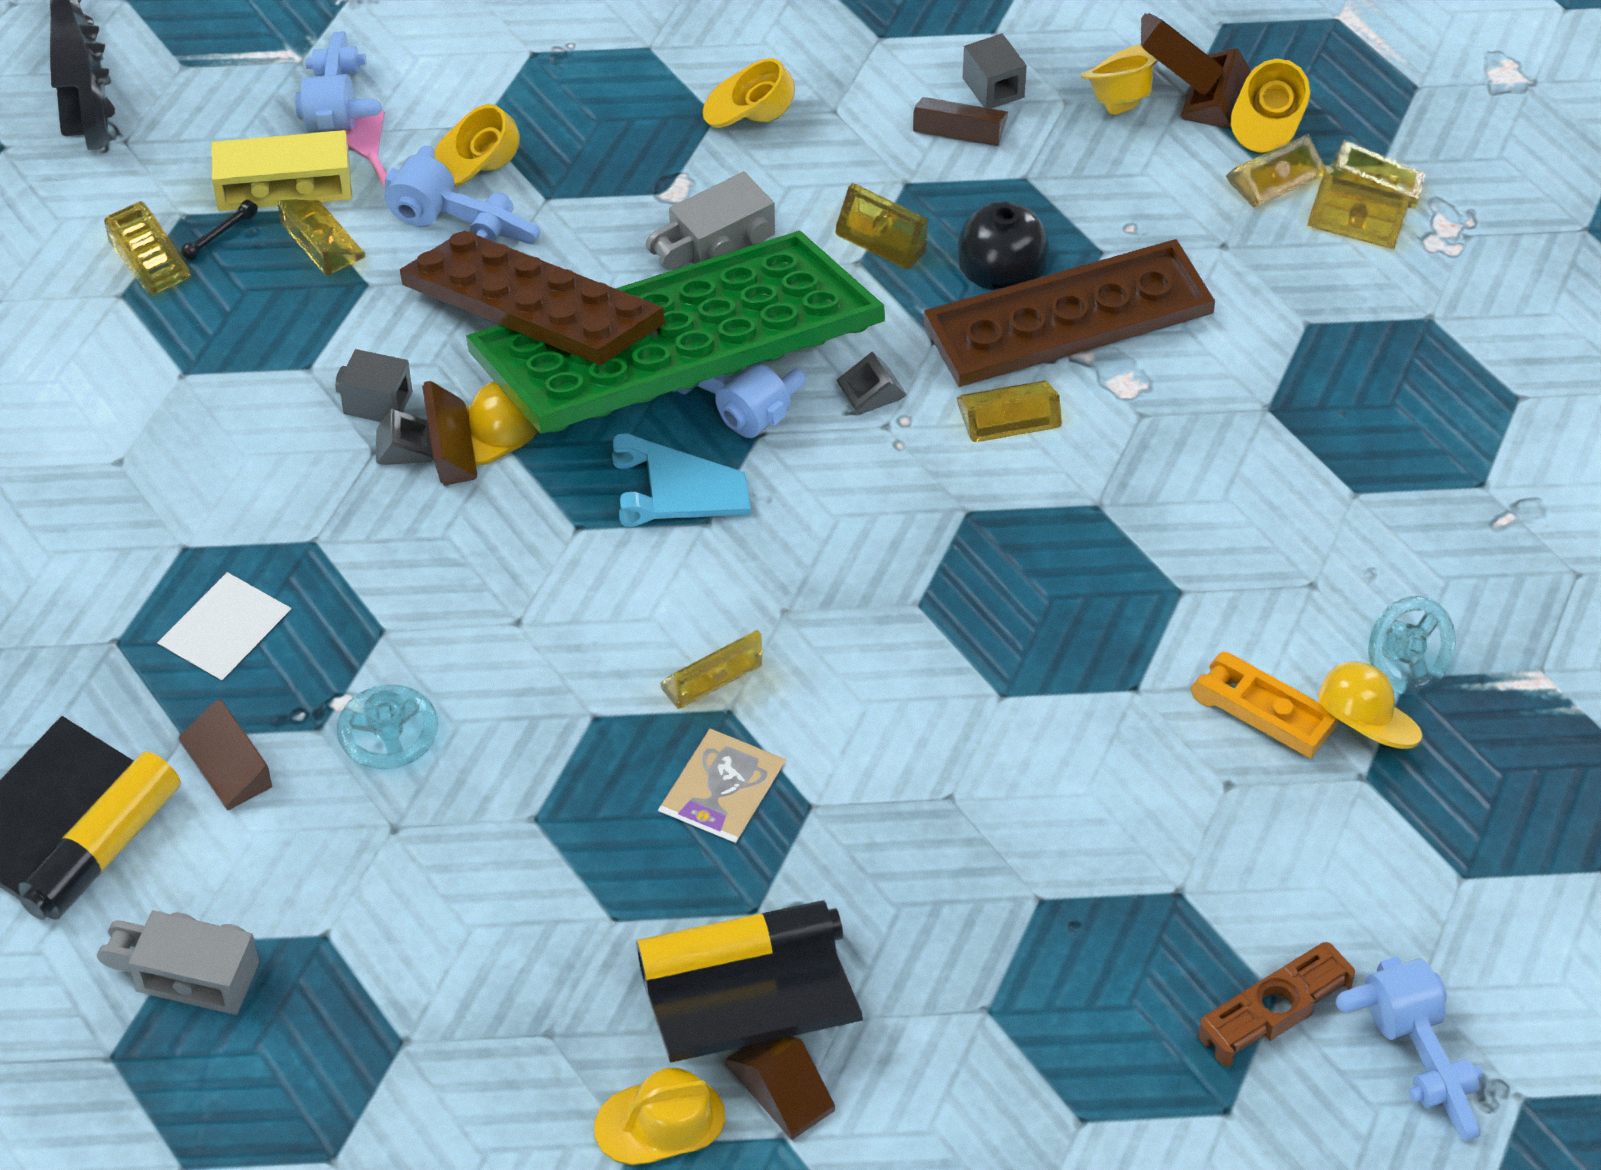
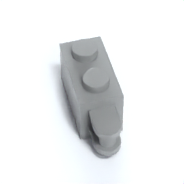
M743 171L669 207L670 224L650 234L646 240V248L651 254H658L660 256V264L665 269L670 270L688 261L694 264L764 242L767 238L775 235V202Z
M154 910L151 911L145 926L120 920L113 921L108 929V934L111 938L108 944L102 945L97 953L98 960L107 967L131 973L136 992L237 1015L259 964L253 933L246 932L241 927L233 924L219 926L197 921L190 915L180 912L167 914Z

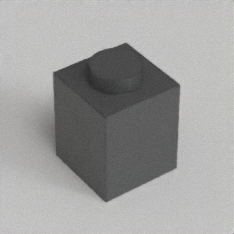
M1003 33L964 46L962 78L983 107L992 109L1025 98L1027 65Z
M355 349L347 366H341L336 377L335 389L341 395L343 413L382 422L390 409L403 412L413 392L408 360Z

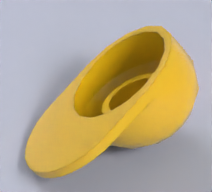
M774 58L759 60L727 78L711 92L703 107V118L708 125L715 128L729 126L744 117L758 123L776 120L791 105L795 95L794 80L790 72L779 60Z
M1273 59L1264 61L1255 67L1246 78L1231 114L1233 134L1244 148L1256 153H1272L1282 149L1292 140L1308 107L1311 94L1308 78L1301 67L1289 60Z
M485 104L474 108L465 115L440 140L435 148V159L444 164L454 178V187L465 184L480 170H497L512 160L520 144V134L515 120L497 105Z
M495 381L487 383L480 388L471 405L466 407L476 466L491 463L524 446L534 438L538 431Z
M1350 661L1337 664L1328 672L1317 694L1319 703L1328 713L1368 738L1386 746L1410 749L1420 743L1422 732L1419 726L1408 715L1395 708L1393 687L1383 671L1365 662Z

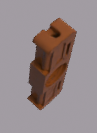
M1320 943L1203 1016L1200 1022L1198 1037L1206 1047L1212 1044L1215 1045L1214 1057L1220 1064L1231 1066L1234 1055L1263 1036H1266L1271 1041L1312 1015L1315 1003L1342 986H1345L1347 990L1351 989L1355 969L1331 943ZM1278 994L1287 998L1292 1008L1284 1013H1274L1265 1008L1262 1000L1268 995Z

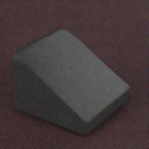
M873 351L836 380L858 414H863L899 401L907 395L890 368Z
M390 409L376 430V463L391 465L432 462L433 453L428 421Z

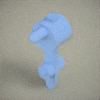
M345 31L333 32L329 48L313 49L312 58L305 59L306 69H313L315 77H304L302 79L301 92H296L295 106L298 118L304 119L305 127L309 133L354 129L355 117L376 116L381 112L382 106L377 99H354L353 86L348 74L359 73L360 65H366L367 59L366 54H359L357 46L347 47Z
M422 146L417 154L406 158L400 169L392 167L385 178V202L388 208L396 217L410 225L428 226L435 221L440 212H447L472 224L470 232L494 242L498 235L533 244L540 234V229L537 225L512 213L514 206L506 194L492 193L484 202L452 192L455 186L454 178L448 168L435 159V150L430 146Z
M756 363L748 366L735 377L720 375L701 381L696 386L716 394V406L728 427L743 437L754 438L770 424L775 426L786 417V411L791 405L790 396L805 384L806 375L802 370L794 369L780 379L769 367ZM694 387L689 389H677L673 392L678 391L681 394H687Z
M1399 956L1381 961L1376 969L1377 972L1368 975L1364 985L1343 991L1337 996V1008L1341 1012L1350 1013L1369 1007L1375 1024L1387 1039L1393 1040L1409 1035L1426 1069V1072L1418 1074L1413 1078L1414 1087L1409 1089L1411 1100L1413 1102L1419 1100L1426 1109L1442 1104L1463 1141L1479 1137L1480 1129L1465 1095L1478 1091V1080L1483 1078V1071L1479 1065L1473 1067L1468 1059L1450 1063L1431 1026L1442 1023L1446 1015L1445 1002L1447 1000V993L1441 977L1436 972H1433L1428 963L1421 958L1403 964Z

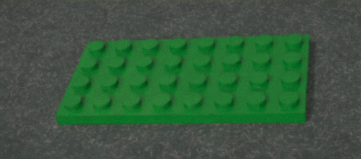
M799 230L615 288L663 307L665 324L603 365H598L502 325L466 335L468 352L540 434L564 430L570 424L592 417L607 416L613 410L634 403L650 402L656 396L677 389L695 387L704 380L720 375L735 374L744 367L762 361L778 360L787 353L805 347H817L824 344L827 340L848 333L863 332L869 326L885 321V309L882 302Z

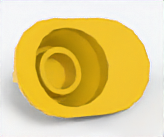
M1141 44L1115 53L1095 68L1083 72L1080 76L1083 79L1090 80L1096 99L1100 103L1105 104L1109 114L1117 115L1133 109L1142 99L1151 94L1153 67L1158 60L1146 52Z
M665 1068L652 1073L642 1084L629 1087L612 1095L600 1107L594 1121L595 1140L601 1151L615 1162L627 1165L649 1164L709 1146L721 1134L725 1124V1106L718 1093L707 1085L706 1081L700 1080L692 1072L681 1068Z

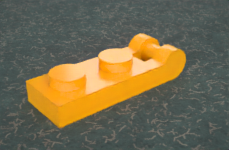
M1222 651L1218 653L1209 665L1210 672L1200 675L1190 688L1193 697L1202 705L1208 707L1216 705L1312 759L1338 726L1339 720L1328 713L1319 702L1228 652ZM1233 682L1237 684L1235 688L1227 685Z

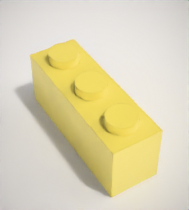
M346 130L211 142L212 182L218 211L238 210L241 203L248 199L254 202L258 208L352 200L351 167Z

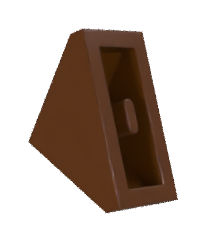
M790 1036L745 1046L725 1059V1065L791 1140L835 1111V1104L802 1039Z

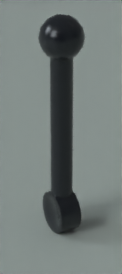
M249 199L243 201L235 214L194 243H185L181 249L183 257L189 260L195 259L199 255L201 248L243 218H253L257 213L258 206Z

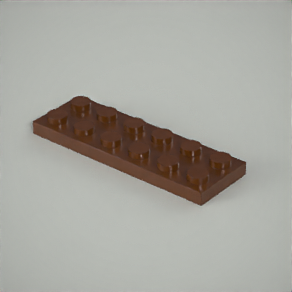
M464 230L453 234L449 240L431 251L420 254L416 260L400 269L402 285L598 365H603L665 324L664 310L659 305L612 288L605 283L581 276L571 270L550 264L538 257L519 252L504 244L488 240L470 231Z
M1174 239L924 310L923 324L958 387H962L1213 314L1215 299L1178 240Z

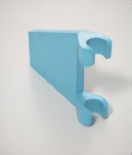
M618 434L614 437V451L612 453L614 466L625 469L647 461L651 497L637 492H625L621 495L619 519L623 526L635 527L653 519L750 515L751 508L745 472L630 434Z

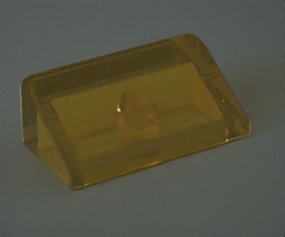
M1309 134L1235 167L1225 176L1253 208H1256L1328 174V171Z
M1325 174L1320 182L1307 226L1395 249L1407 219L1410 197L1401 193Z
M851 183L839 214L835 234L904 269H910L927 251L928 219L857 184Z
M319 200L278 201L281 224L326 276L365 258V252Z
M1046 380L963 394L957 397V404L968 436L972 442L1059 428L1062 424L1060 396Z
M755 630L673 673L660 682L661 689L676 708L680 709L761 667L762 634Z

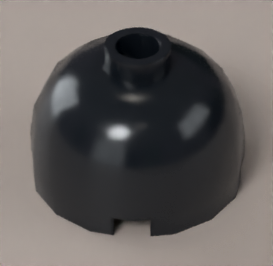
M1006 201L992 202L982 206L965 221L958 242L959 267L968 280L992 290L993 284L1012 286L1040 278L1046 269V261L1049 254L1045 226L1032 210L1021 204Z

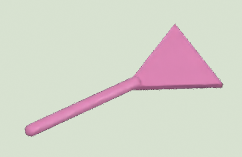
M383 110L376 116L356 118L354 129L346 130L348 148L371 162L385 188L387 173L378 158L385 114Z

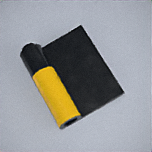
M61 716L0 780V888L19 899L22 906L37 919L44 920L46 917L54 920L60 919L180 788L181 780L178 774L164 759L152 752L144 751L135 760H132Z
M825 900L636 940L642 980L669 1062L672 1063L863 1021L861 1008L836 952L835 941L843 939V929L837 908L828 909Z

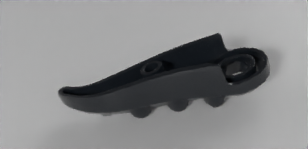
M50 0L51 87L57 88L61 134L64 136L84 135L88 150L101 149L109 139L107 118L115 114V107L105 94V86L111 83V78L108 75L109 69L101 67L100 61L104 59L105 44L95 40L99 32V26L94 25L93 18L83 14L79 4L81 0Z

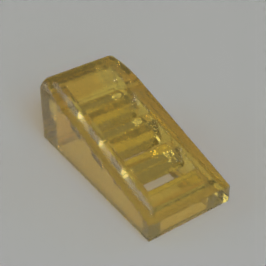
M1343 140L1331 162L1324 190L1344 196L1415 209L1419 201L1425 173ZM1398 184H1406V188H1401L1398 186Z
M143 201L110 214L104 219L109 243L150 296L191 278L190 270L153 213ZM163 264H169V266L162 268L152 274L149 273L150 270L155 269Z

